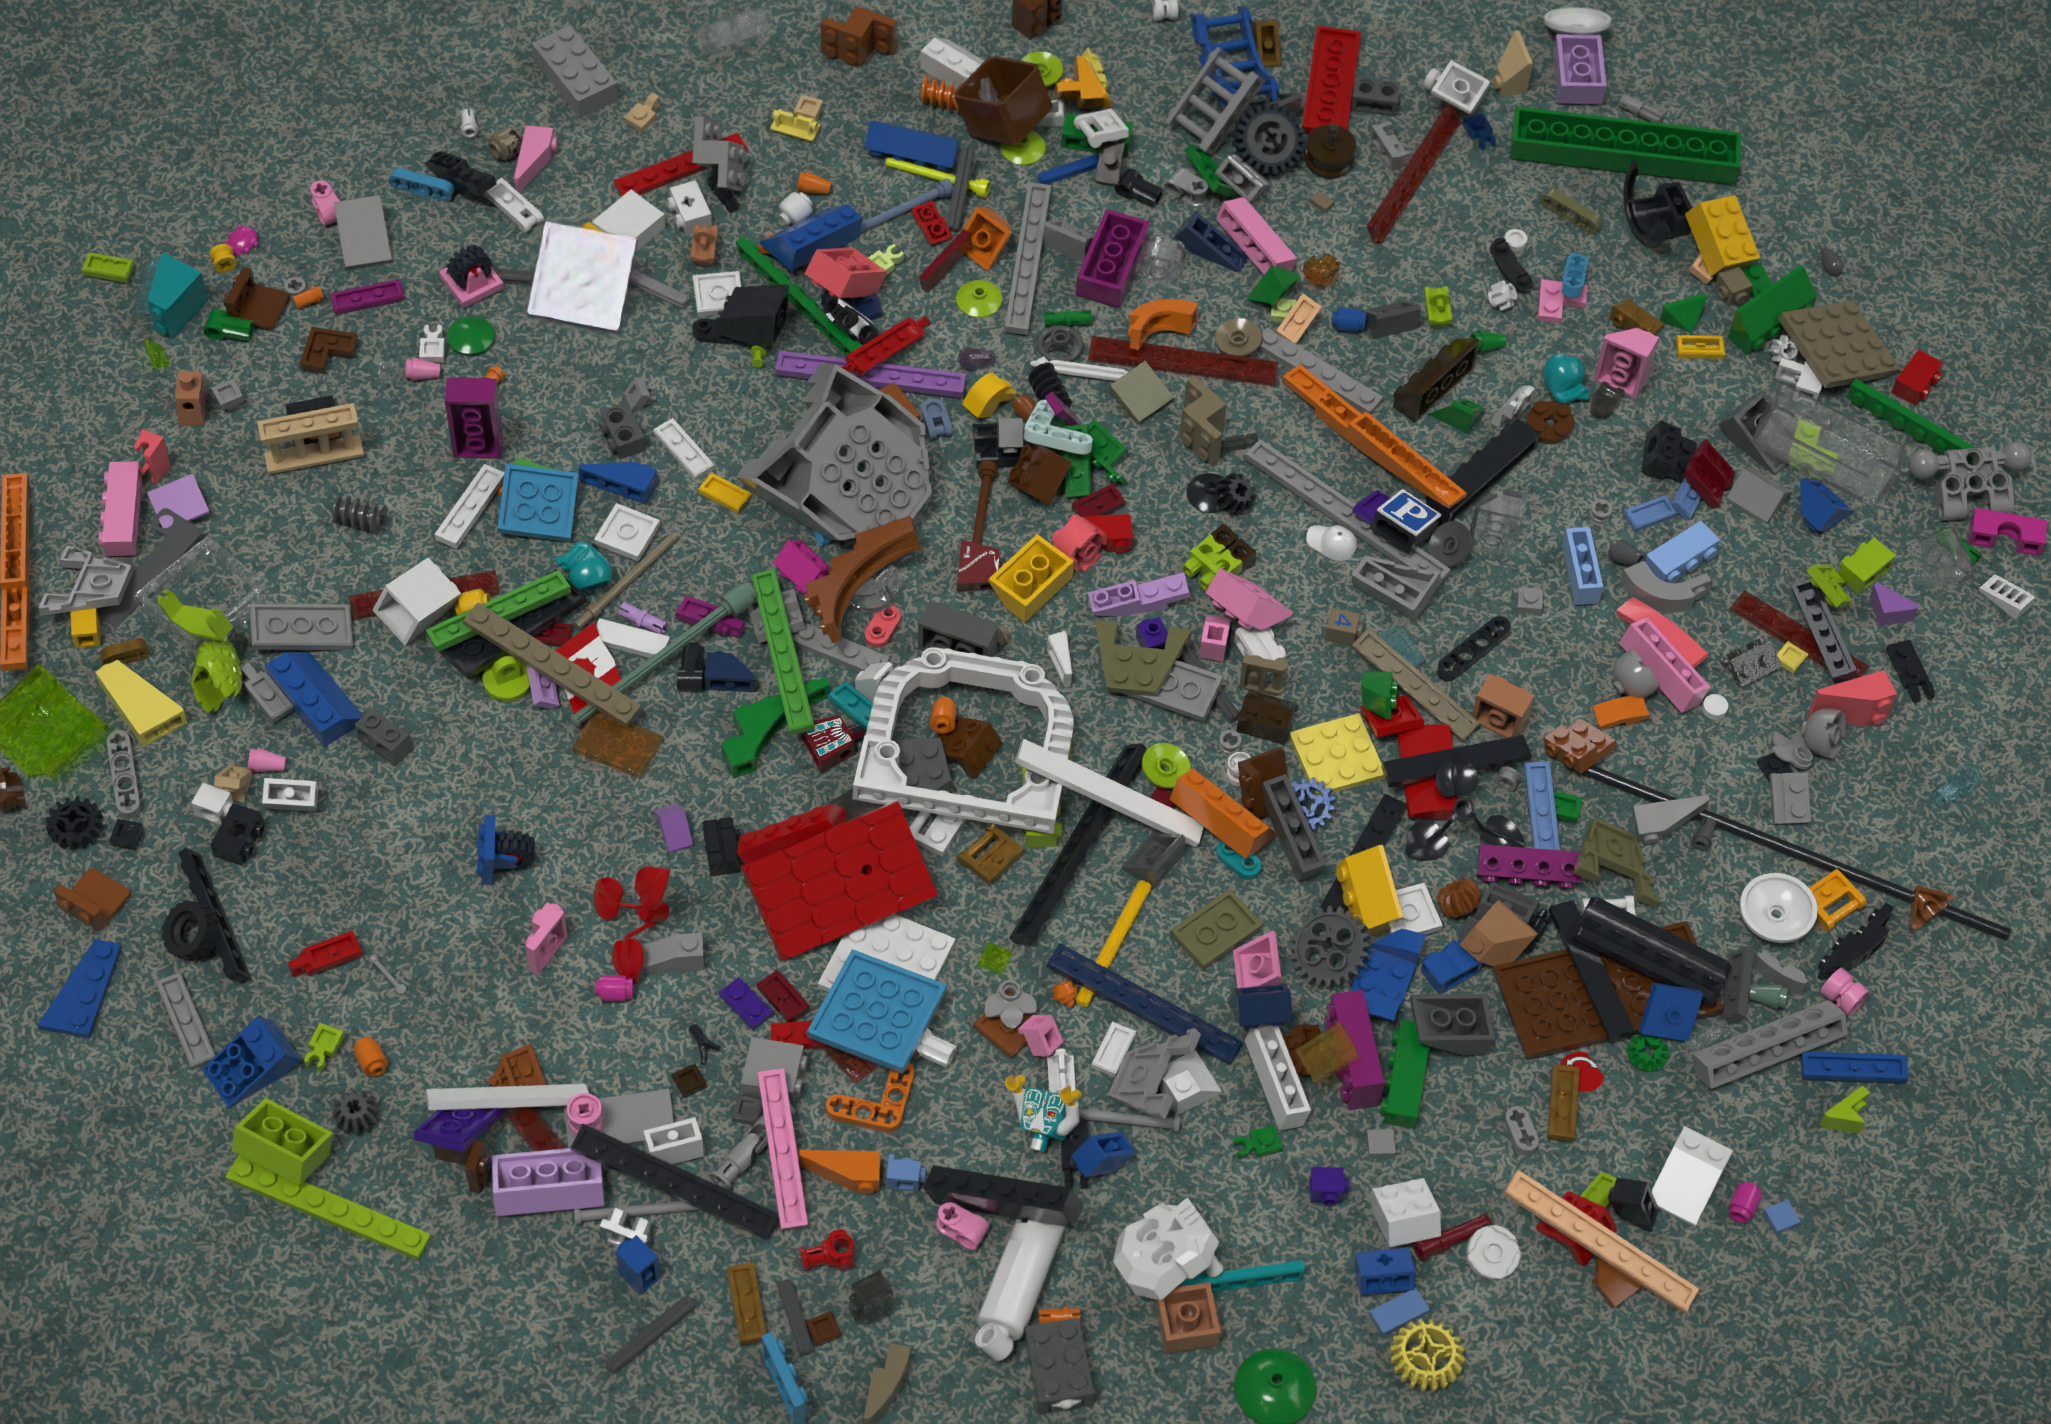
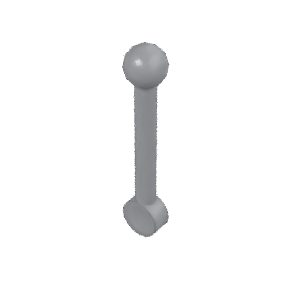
M371 955L369 962L376 965L395 986L398 995H404L407 991L406 986L399 984L379 962L377 955Z

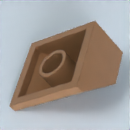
M1498 899L1459 945L1479 962L1494 967L1514 962L1538 933Z

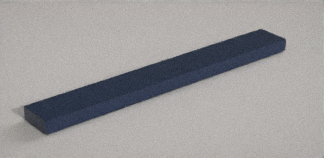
M1059 943L1046 967L1172 1035L1176 1034L1178 1037L1187 1035V1030L1196 1028L1201 1034L1196 1048L1228 1065L1231 1064L1243 1041Z

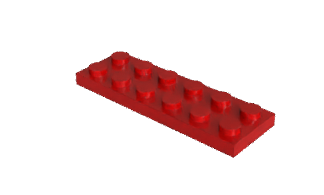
M1317 25L1302 121L1304 133H1310L1316 127L1327 124H1337L1347 129L1361 31Z

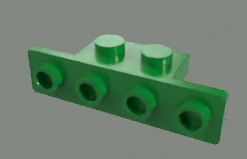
M1057 418L1055 420L1061 426L1060 428L1067 426L1061 419ZM1093 419L1088 424L1089 435L1093 438L1090 461L1099 469L1104 466L1108 470L1105 475L1115 484L1120 481L1125 486L1128 482L1113 467L1129 450L1098 421Z

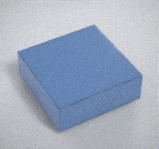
M1788 1199L1767 1207L1763 1211L1775 1235L1800 1225L1801 1221Z

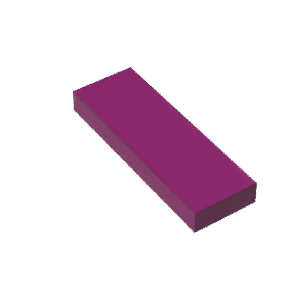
M399 279L330 293L335 316L405 301Z
M1053 392L1045 396L1054 413L1067 426L1082 425L1077 415Z

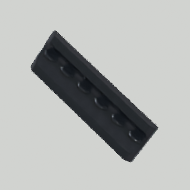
M1599 897L1590 898L1571 938L1666 985L1700 990L1703 993L1701 1002L1713 1007L1732 967L1727 960Z

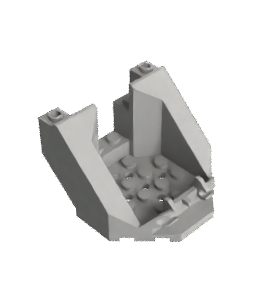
M820 364L807 381V384L812 389L803 399L802 403L809 410L786 440H773L759 459H749L735 477L749 488L753 494L811 530L821 534L826 539L831 540L855 538L857 533L907 516H911L913 520L932 494L931 483H929L928 452L925 449V425L889 394L882 393L836 364ZM875 443L879 445V451L876 453L872 450V446ZM842 447L847 450V454L844 457L839 453ZM861 462L865 465L863 472L858 470V464ZM879 477L883 480L881 487L876 485V479ZM845 482L851 484L849 491H845L843 488Z

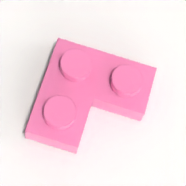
M1541 279L1537 321L1561 323L1563 305L1585 308L1587 285L1583 286L1580 297L1570 298L1561 292L1563 282Z

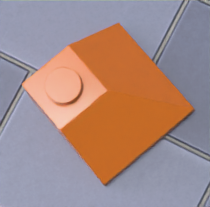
M977 206L964 227L966 231L971 233L973 245L965 254L989 271L1013 232L1008 222L992 209Z

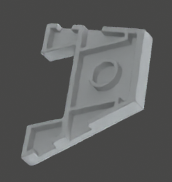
M66 546L60 558L61 567L81 569V572L70 595L45 593L38 607L40 615H50L120 605L133 574L132 565L107 557L103 560L93 557L91 552L84 551L82 554L76 552L75 547Z
M1196 1028L1187 1030V1035L1178 1037L1175 1034L1168 1037L1166 1042L1157 1045L1153 1042L1126 1052L1108 1096L1114 1102L1165 1120L1173 1099L1169 1094H1156L1162 1076L1167 1070V1065L1172 1055L1193 1054L1201 1034Z

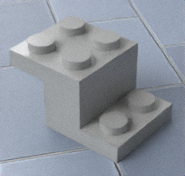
M695 117L693 163L708 168H718L717 187L729 191L742 192V186L745 184L743 163L746 162L744 146L730 141H719L722 136L720 122L706 117Z

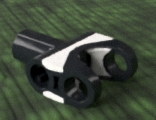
M829 290L822 295L821 304L823 311L837 327L848 331L862 344H866L878 336L876 326L866 316L854 309L844 298L840 299L837 296H831ZM871 331L870 336L865 339L866 335Z

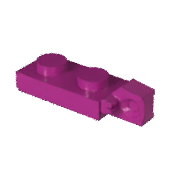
M685 596L675 612V619L695 625L717 609L718 606ZM730 614L729 616H724L707 630L740 638L744 632V621L735 619L736 617Z

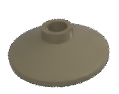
M1233 318L1223 322L1215 333V343L1219 350L1233 357H1243L1255 352L1262 341L1260 328L1251 320L1244 318Z

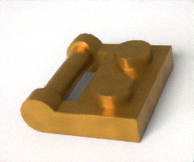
M990 824L985 829L986 832L966 851H961L956 856L957 861L963 867L970 869L989 886L1024 854V848L994 824ZM992 840H997V842L994 843L981 857H979L977 860L973 858L989 842H991Z

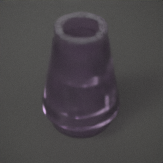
M966 347L959 351V365L961 368H966V370L994 365L995 363L994 351Z

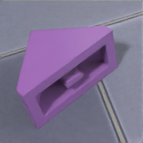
M1878 582L1874 584L1869 597L1879 626L1911 622L1919 608L1918 604Z
M678 803L653 810L669 854L693 847L685 811Z

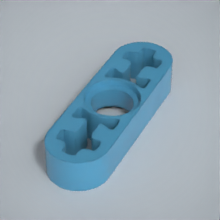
M395 168L388 180L395 189L444 202H449L455 192L454 185L449 181L402 168Z
M1571 254L1567 258L1561 289L1562 294L1567 297L1578 298L1582 295L1588 259L1584 255Z

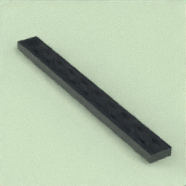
M1142 743L1125 745L1106 778L1127 786L1131 782V777L1135 770L1141 765L1147 748ZM1092 799L1009 938L1014 944H1031L1037 939L1040 929L1051 915L1050 912L1056 902L1061 899L1062 892L1073 879L1074 872L1085 859L1086 852L1097 839V834L1101 827L1107 822L1112 808Z

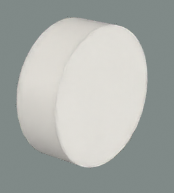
M1512 229L1506 232L1504 239H1506L1512 251H1521L1526 247L1527 235L1523 231Z
M1718 694L1707 696L1702 705L1704 715L1713 720L1723 718L1728 709L1727 700Z

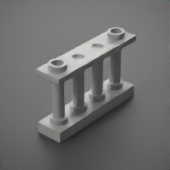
M1219 47L1209 54L1206 64L1176 107L1170 110L1165 121L1174 128H1177L1179 124L1187 128L1201 139L1199 147L1212 156L1265 83V80L1251 71L1249 75H1245L1225 60L1228 53ZM1219 67L1241 83V87L1236 94L1230 93L1211 79ZM1206 86L1228 102L1223 112L1219 113L1198 98ZM1193 105L1214 120L1215 124L1210 131L1206 132L1186 117V114Z

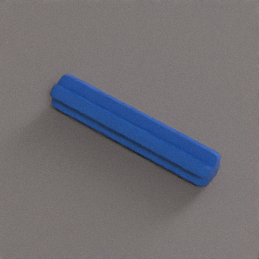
M1099 154L1039 172L1038 181L1040 184L1047 185L1098 167Z

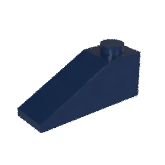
M1195 212L1186 219L1173 237L1191 253L1235 272L1240 271L1248 258L1239 246L1198 212Z

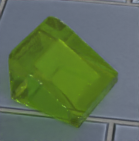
M145 338L146 351L153 369L156 370L171 365L165 348L150 338Z

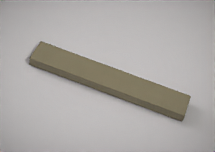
M1370 628L1352 644V648L1379 672H1392L1393 681H1397L1398 688L1440 724L1450 725L1451 733L1460 741L1464 742L1479 727L1480 722Z

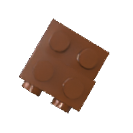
M1581 718L1568 728L1561 724L1544 737V748L1547 754L1557 758L1568 768H1573L1580 774L1617 747L1614 738Z

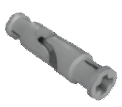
M790 1104L791 1117H792V1116L796 1113V1111H795V1109L792 1107V1105ZM764 1114L747 1132L742 1141L728 1153L721 1167L710 1174L711 1179L716 1185L729 1190L732 1181L738 1174H743L751 1165L755 1155L759 1154L768 1145ZM757 1134H763L766 1137L761 1142Z

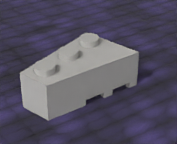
M1365 555L1353 572L1352 581L1353 586L1415 621L1441 584V574L1439 571H1426L1418 569L1416 566H1403L1395 564L1393 561Z

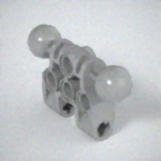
M2022 442L2008 443L2003 451H1996L1994 447L1946 450L1943 456H1937L1930 450L1921 449L1911 455L1908 468L1910 473L1919 479L1931 478L1936 474L1937 470H1944V475L1934 486L1937 512L1941 521L1966 519L1968 514L1967 496H1974L1976 494L1982 496L1984 509L2013 514L2014 496L2012 479L1998 465H2004L2011 471H2022L2029 466L2032 453L2030 448ZM1967 455H1969V456H1971V457L1973 458V460H1974V465H1973V466H1971V465H1969V464L1967 463V461H1966V456H1967ZM1993 477L1998 478L2000 482L1999 487H1996L1993 484ZM1969 479H1973L1976 482V489L1971 488ZM1946 481H1950L1953 484V491L1947 489Z

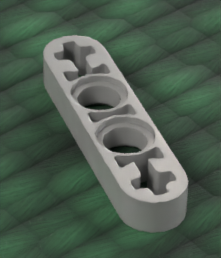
M116 730L107 737L116 806L120 816L132 819L141 812L132 745L129 735L125 731ZM121 739V746L123 751L118 752L116 740ZM120 760L129 761L128 766L125 768H117L115 765ZM123 781H131L133 783L129 789L122 790L119 788L120 783ZM126 797H130L132 804L129 810L126 809Z

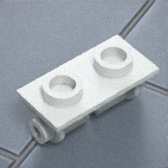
M1057 1049L1053 1056L1047 1057L1049 1092L1060 1094V1091L1068 1086H1071L1072 1092L1075 1090L1074 1056L1066 1053L1065 1049Z

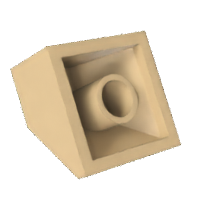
M1519 30L1514 31L1497 66L1496 75L1493 76L1494 88L1499 90L1501 97L1527 93L1533 63Z

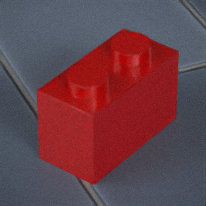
M1918 349L1896 378L1891 393L1914 406L1921 399L1925 401L1932 388L1930 386L1932 384L1936 386L1943 375L1940 372L1943 362Z

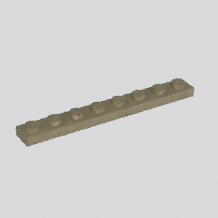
M477 602L463 619V625L625 728L629 726L640 712V704Z

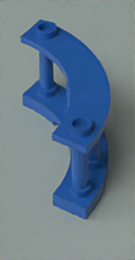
M1237 6L1238 14L1207 19L1202 13L1190 14L1195 44H1200L1202 52L1201 55H1198L1201 68L1206 64L1209 54L1217 47L1224 51L1245 48L1249 60L1230 64L1239 71L1252 69L1255 74L1265 80V83L1256 95L1265 94L1269 99L1277 100L1279 85L1275 81V77L1267 72L1258 55L1250 27L1252 17L1250 10H1247V6ZM1235 23L1240 24L1243 39L1216 44L1209 42L1207 33L1209 28ZM1219 67L1211 79L1230 93L1236 94L1241 87V83L1237 80L1227 82L1221 75L1226 72ZM1210 89L1213 96L1218 95ZM1218 95L1220 98L1217 99L1218 104L1226 108L1228 102Z

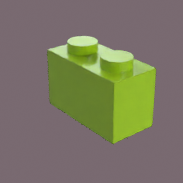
M1874 537L1868 543L1863 542L1852 556L1847 555L1840 562L1839 574L1847 582L1848 586L1858 594H1861L1892 568L1896 555Z

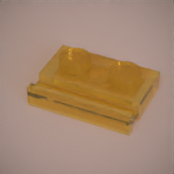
M1340 1022L1296 1049L1307 1072L1310 1073L1312 1081L1316 1084L1361 1056L1357 1052L1343 1023Z

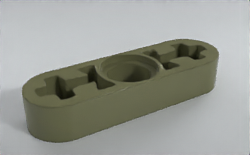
M1548 189L1541 197V203L1546 209L1589 234L1596 233L1603 224L1601 217L1597 213L1556 189Z

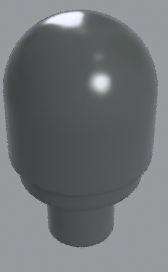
M1828 247L1822 248L1820 250L1823 256L1821 261L1827 273L1830 275L1840 274L1844 264L1839 255L1833 251L1831 252Z

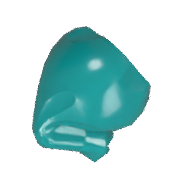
M1554 354L1551 356L1543 368V379L1554 400L1560 404H1566L1574 400H1588L1589 391L1587 386L1582 384L1585 379V367L1581 359L1564 354Z
M577 542L566 554L556 558L557 565L562 567V570L569 571L568 578L571 584L583 593L610 584L612 579L610 563L597 549L587 542Z

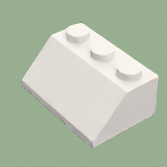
M934 37L921 50V69L941 81L945 80V83L948 85L954 82L956 90L984 62V60L948 39Z

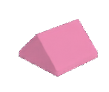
M1270 931L1233 950L1237 988L1280 984L1281 972L1276 933L1274 931Z

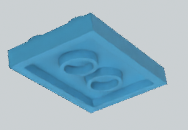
M772 1332L762 1335L763 1359L793 1424H806L805 1414L808 1413L806 1405L808 1399L803 1387H797L795 1382L797 1375L792 1363L787 1364L785 1361V1348L780 1339L775 1340Z

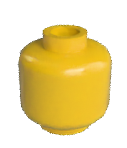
M482 589L461 593L458 603H455L456 614L459 615L472 609L477 602L484 604L492 600L490 594L485 593Z

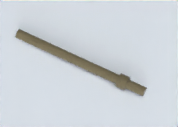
M673 531L599 600L589 604L585 608V612L573 622L574 627L580 630L591 619L595 620L602 614V609L679 540V535Z

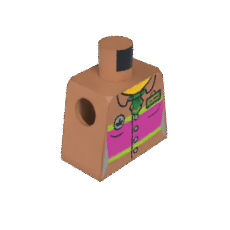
M183 371L177 373L175 404L180 426H204L208 389L201 372ZM192 403L194 405V408L188 409L187 404Z

